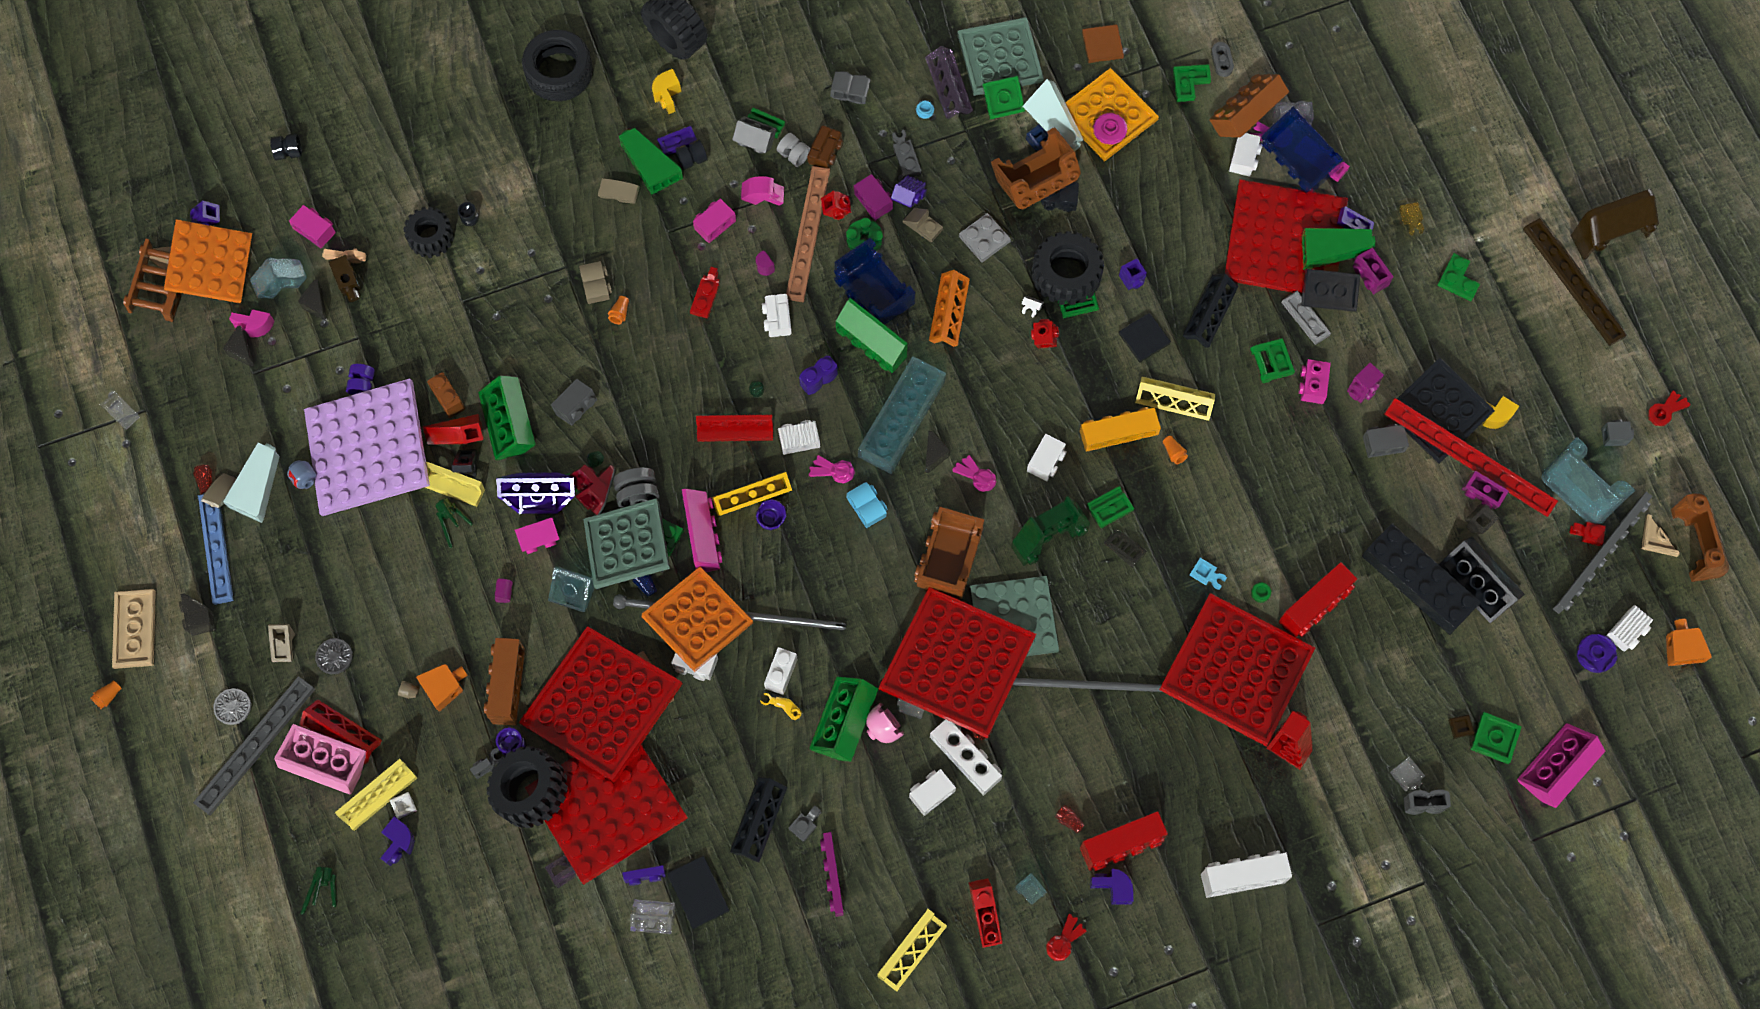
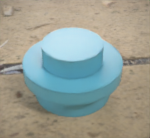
M922 101L917 105L916 113L921 118H930L934 113V106L929 101Z

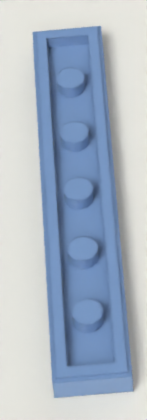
M202 494L198 495L208 574L212 603L217 605L234 601L221 507H212L207 503L201 502L204 495Z

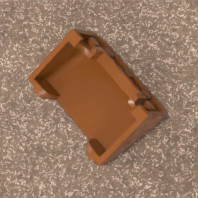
M1698 493L1686 495L1671 509L1673 519H1682L1685 526L1694 525L1704 559L1695 562L1696 569L1689 572L1691 582L1723 577L1729 571V564L1714 512L1704 495Z

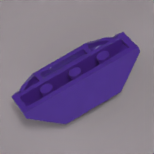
M558 472L516 473L496 478L497 497L519 514L558 513L575 497L574 477Z

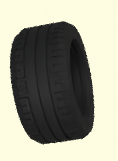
M550 30L541 33L527 44L523 52L522 67L530 89L543 99L549 101L570 100L581 94L590 84L593 66L589 49L585 42L572 32ZM556 53L567 54L576 60L574 69L566 76L560 78H550L539 71L543 60Z

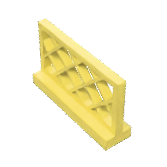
M399 759L335 813L355 831L390 802L391 799L414 782L417 777Z

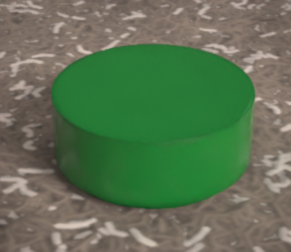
M1259 582L1253 586L1251 596L1256 602L1264 603L1271 596V588L1268 584Z

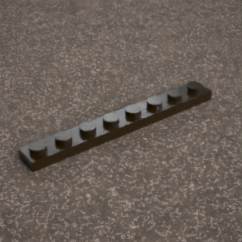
M1539 218L1523 228L1524 232L1609 347L1624 339L1627 334L1543 221Z

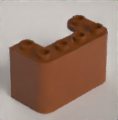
M1055 127L1047 131L1048 139L1046 142H1041L1043 149L1013 165L1010 160L1004 163L1000 158L991 161L998 183L1019 209H1025L1075 182L1080 177L1081 171L1075 151Z
M939 507L938 513L934 512L931 529L934 531L932 536L928 535L925 547H928L926 554H922L921 566L918 565L916 568L914 582L917 583V587L927 590L930 587L962 600L981 539L984 519Z

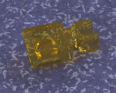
M1419 203L1401 205L1399 211L1404 225H1410L1409 234L1411 236L1414 235V228H1417L1419 233L1422 234L1424 226L1420 223L1423 220Z

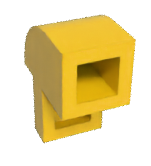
M673 69L659 74L652 84L655 103L659 101L662 109L666 108L668 114L675 112L671 96L681 92L680 82Z
M1504 396L1495 407L1488 403L1495 412L1484 422L1483 426L1491 429L1503 427L1508 423L1519 406Z

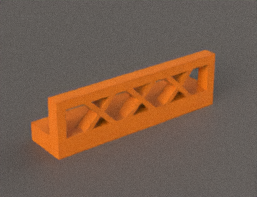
M955 270L941 274L929 341L932 343L944 341L953 347L958 346L970 278ZM958 279L963 281L962 289L957 284ZM955 295H957L959 300L958 306L954 301ZM952 312H954L956 317L955 323L951 318ZM949 329H951L953 334L952 339L947 337Z

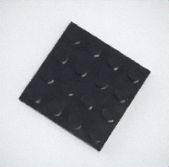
M1441 358L1397 398L1463 441L1495 412ZM1405 428L1406 433L1437 464H1440L1449 456Z

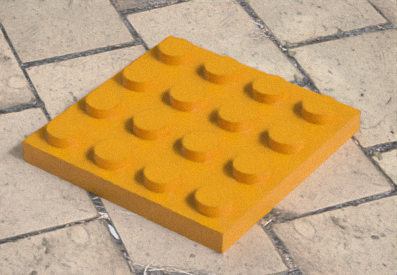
M1111 68L1065 102L1083 140L1104 161L1154 124L1159 118ZM1105 113H1114L1122 117L1127 124L1125 138L1121 142L1111 145L1100 142L1093 131L1095 120Z

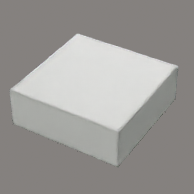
M409 792L390 800L397 819L417 811Z

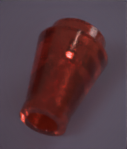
M199 465L194 467L193 475L200 494H205L212 485V469H210V465Z
M1063 805L1054 816L1058 819V823L1075 831L1077 834L1085 826L1070 806Z

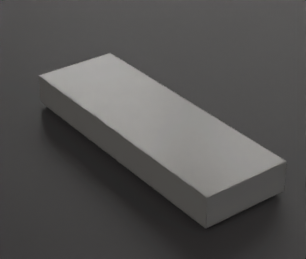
M1298 291L1282 300L1281 303L1315 345L1331 335V332L1311 307L1301 306L1302 296Z

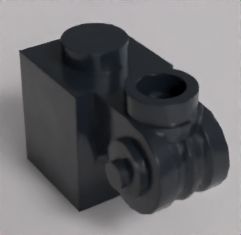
M1073 182L1060 189L1059 193H1053L1042 199L1041 204L1044 206V209L1054 210L1058 208V210L1065 212L1076 211L1079 183Z

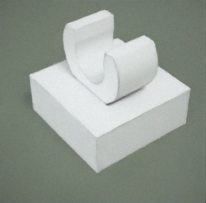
M1025 296L1022 304L1025 305L1022 309V314H1025L1026 310L1030 308L1033 311L1031 317H1035L1037 310L1042 308L1043 301Z

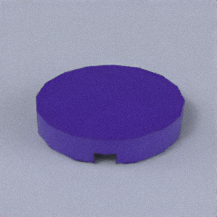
M1591 634L1580 641L1577 647V657L1585 669L1590 672L1601 673L1614 666L1617 661V649L1610 638L1602 634Z

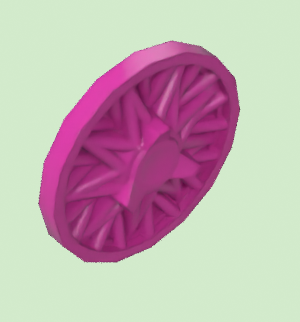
M1105 113L1095 120L1093 126L1094 135L1102 143L1108 145L1117 144L1125 138L1127 124L1119 115Z

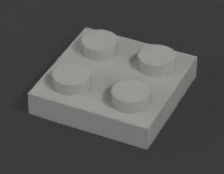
M988 213L959 233L960 239L981 262L987 260L1011 241L1009 236Z

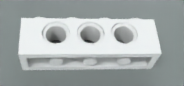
M944 720L930 733V738L984 796L1001 780L1002 771L996 764L992 765L987 760V754L982 749L978 750L973 745L975 743L968 734L964 735L960 731L961 727L959 725ZM950 737H957L959 743L952 745L948 739ZM969 751L973 757L971 759H964L962 753ZM977 766H983L985 767L986 772L984 774H978L975 768Z

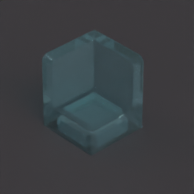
M1032 873L1015 887L1018 894H1022L1031 905L1047 893Z

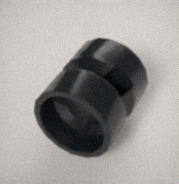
M297 133L286 135L285 138L282 136L270 138L272 155L276 161L284 160L287 156H290V158L302 157L301 143Z
M700 139L689 142L688 147L681 145L675 148L683 170L694 166V162L701 164L708 161Z

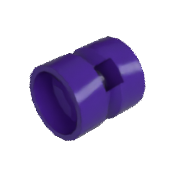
M364 364L350 365L348 375L350 379L347 381L346 392L349 395H355L371 390L372 384L370 382L373 381L374 368Z
M504 728L496 737V745L505 757L510 751L516 752L517 748H526L525 740L518 730L514 728Z

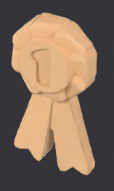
M355 248L346 251L324 249V253H322V257L325 260H332L346 255L351 263L366 261V254L357 251Z

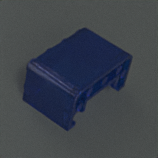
M1294 106L1260 137L1263 140L1261 143L1269 153L1272 151L1277 156L1275 160L1282 167L1284 165L1288 167L1289 171L1287 173L1294 180L1296 178L1300 180L1298 184L1306 193L1309 191L1313 193L1345 164L1344 159L1338 153H1335L1334 149L1328 145L1305 118L1303 119Z
M869 238L834 262V273L836 276L834 280L839 287L842 286L845 289V294L848 298L854 300L877 320L886 325L915 304V291L910 285L906 287L905 283H901L881 259V254L873 249L876 244Z

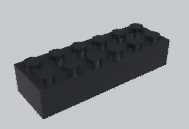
M1393 524L1362 555L1368 563L1449 635L1481 603Z

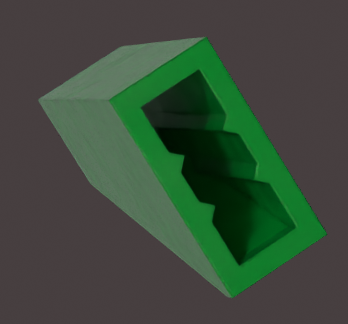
M636 128L626 130L619 135L622 148L651 195L683 179L681 168Z
M1305 228L1302 234L1303 270L1355 258L1375 246V236H1372V229Z

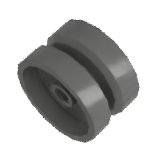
M650 468L629 469L620 472L613 478L615 491L618 492L616 494L617 503L621 508L656 498L657 500L659 499L657 486L654 485L656 483L654 470Z

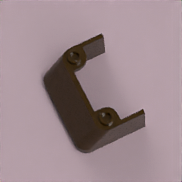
M1647 189L1588 211L1570 235L1583 260H1586L1592 251L1596 250L1599 252L1607 248V244L1612 239L1637 230H1641L1647 238L1657 229L1659 219L1656 199L1652 189Z

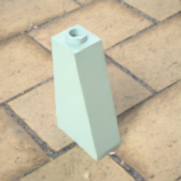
M1047 79L1023 107L1046 131L1055 127L1071 148L1076 151L1081 146L1083 137L1056 84Z
M257 443L223 501L228 508L261 523L265 517L280 457L276 453L275 447L267 443L265 445Z

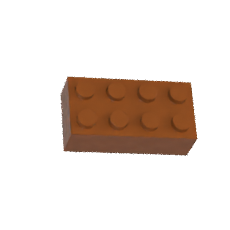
M1279 74L1254 75L1247 85L1241 87L1234 97L1229 98L1222 108L1214 112V116L1209 120L1220 137H1242L1289 93Z
M495 638V644L491 646L493 663L489 664L491 679L490 682H487L486 694H489L488 702L484 704V714H486L492 724L516 726L525 648L519 639Z

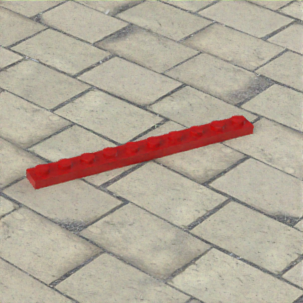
M1394 398L1384 412L1385 416L1469 469L1479 472L1509 490V494L1545 517L1549 516L1557 504L1558 500L1398 399Z

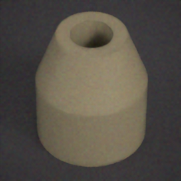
M402 681L398 696L407 699L416 698L419 688L413 683Z

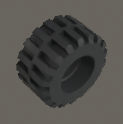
M422 207V210L418 211L417 209L414 211L415 214L408 216L409 220L405 221L404 235L410 248L417 255L420 254L424 258L426 255L428 258H433V255L438 257L440 256L439 253L447 252L446 248L451 247V242L454 240V232L444 212L441 213L439 209L434 210L433 207H429V209ZM430 227L438 228L433 236L428 238L420 237L423 230Z

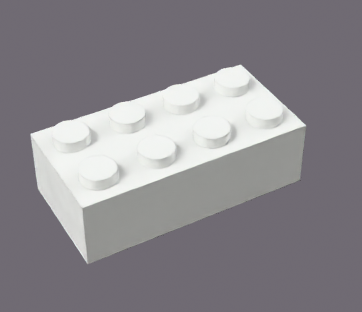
M1280 851L1269 852L1265 857H1260V854L1249 856L1244 861H1240V858L1228 860V863L1223 865L1220 862L1210 863L1201 873L1206 898L1284 884L1292 878L1287 853L1280 854Z

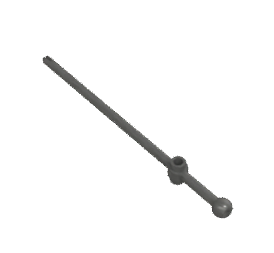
M617 594L614 597L613 605L617 609H623L626 606L648 609L656 602L628 599L623 594ZM745 612L755 621L836 630L846 629L845 627H839L846 626L843 622Z
M1016 678L1013 684L1015 686L1162 692L1159 690L1162 684Z

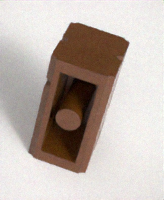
M821 126L807 155L808 163L823 168H829L830 165L833 166L837 157L835 155L836 151H840L843 146L842 133L829 127Z

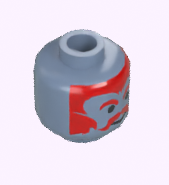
M300 460L293 462L287 472L289 479L298 489H307L313 486L317 476L308 462Z

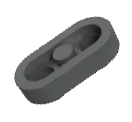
M1218 42L1213 45L1211 51L1215 72L1221 77H1227L1231 75L1234 68L1230 48L1226 43Z

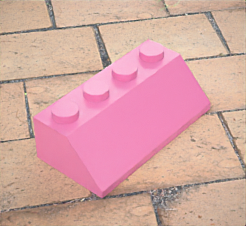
M293 724L274 759L280 769L351 795L360 779L366 751Z

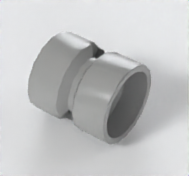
M792 133L785 135L777 146V152L785 158L788 157V161L796 167L801 166L807 160V155L811 149L805 143L800 142V139Z

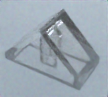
M115 392L100 404L125 430L140 418Z

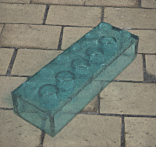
M912 356L858 448V457L892 474L945 383L946 373Z

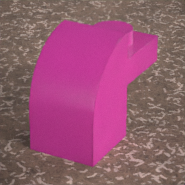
M753 177L742 183L741 200L755 205L764 200L781 205L784 202V187L774 183V179L770 177Z

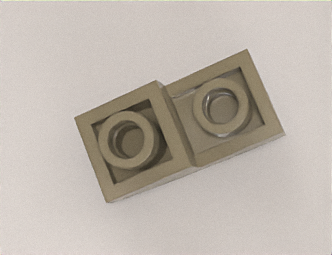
M602 178L598 196L605 199H615L622 203L635 204L640 186Z
M223 473L208 488L201 502L207 503L212 507H221L225 504L223 501L237 478Z

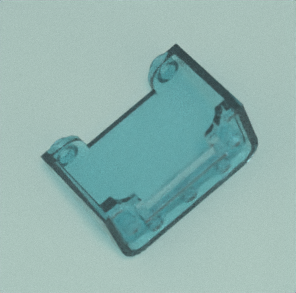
M1576 437L1544 470L1542 480L1586 522L1600 525L1635 489L1625 481H1617L1610 487L1582 461L1587 454V446Z

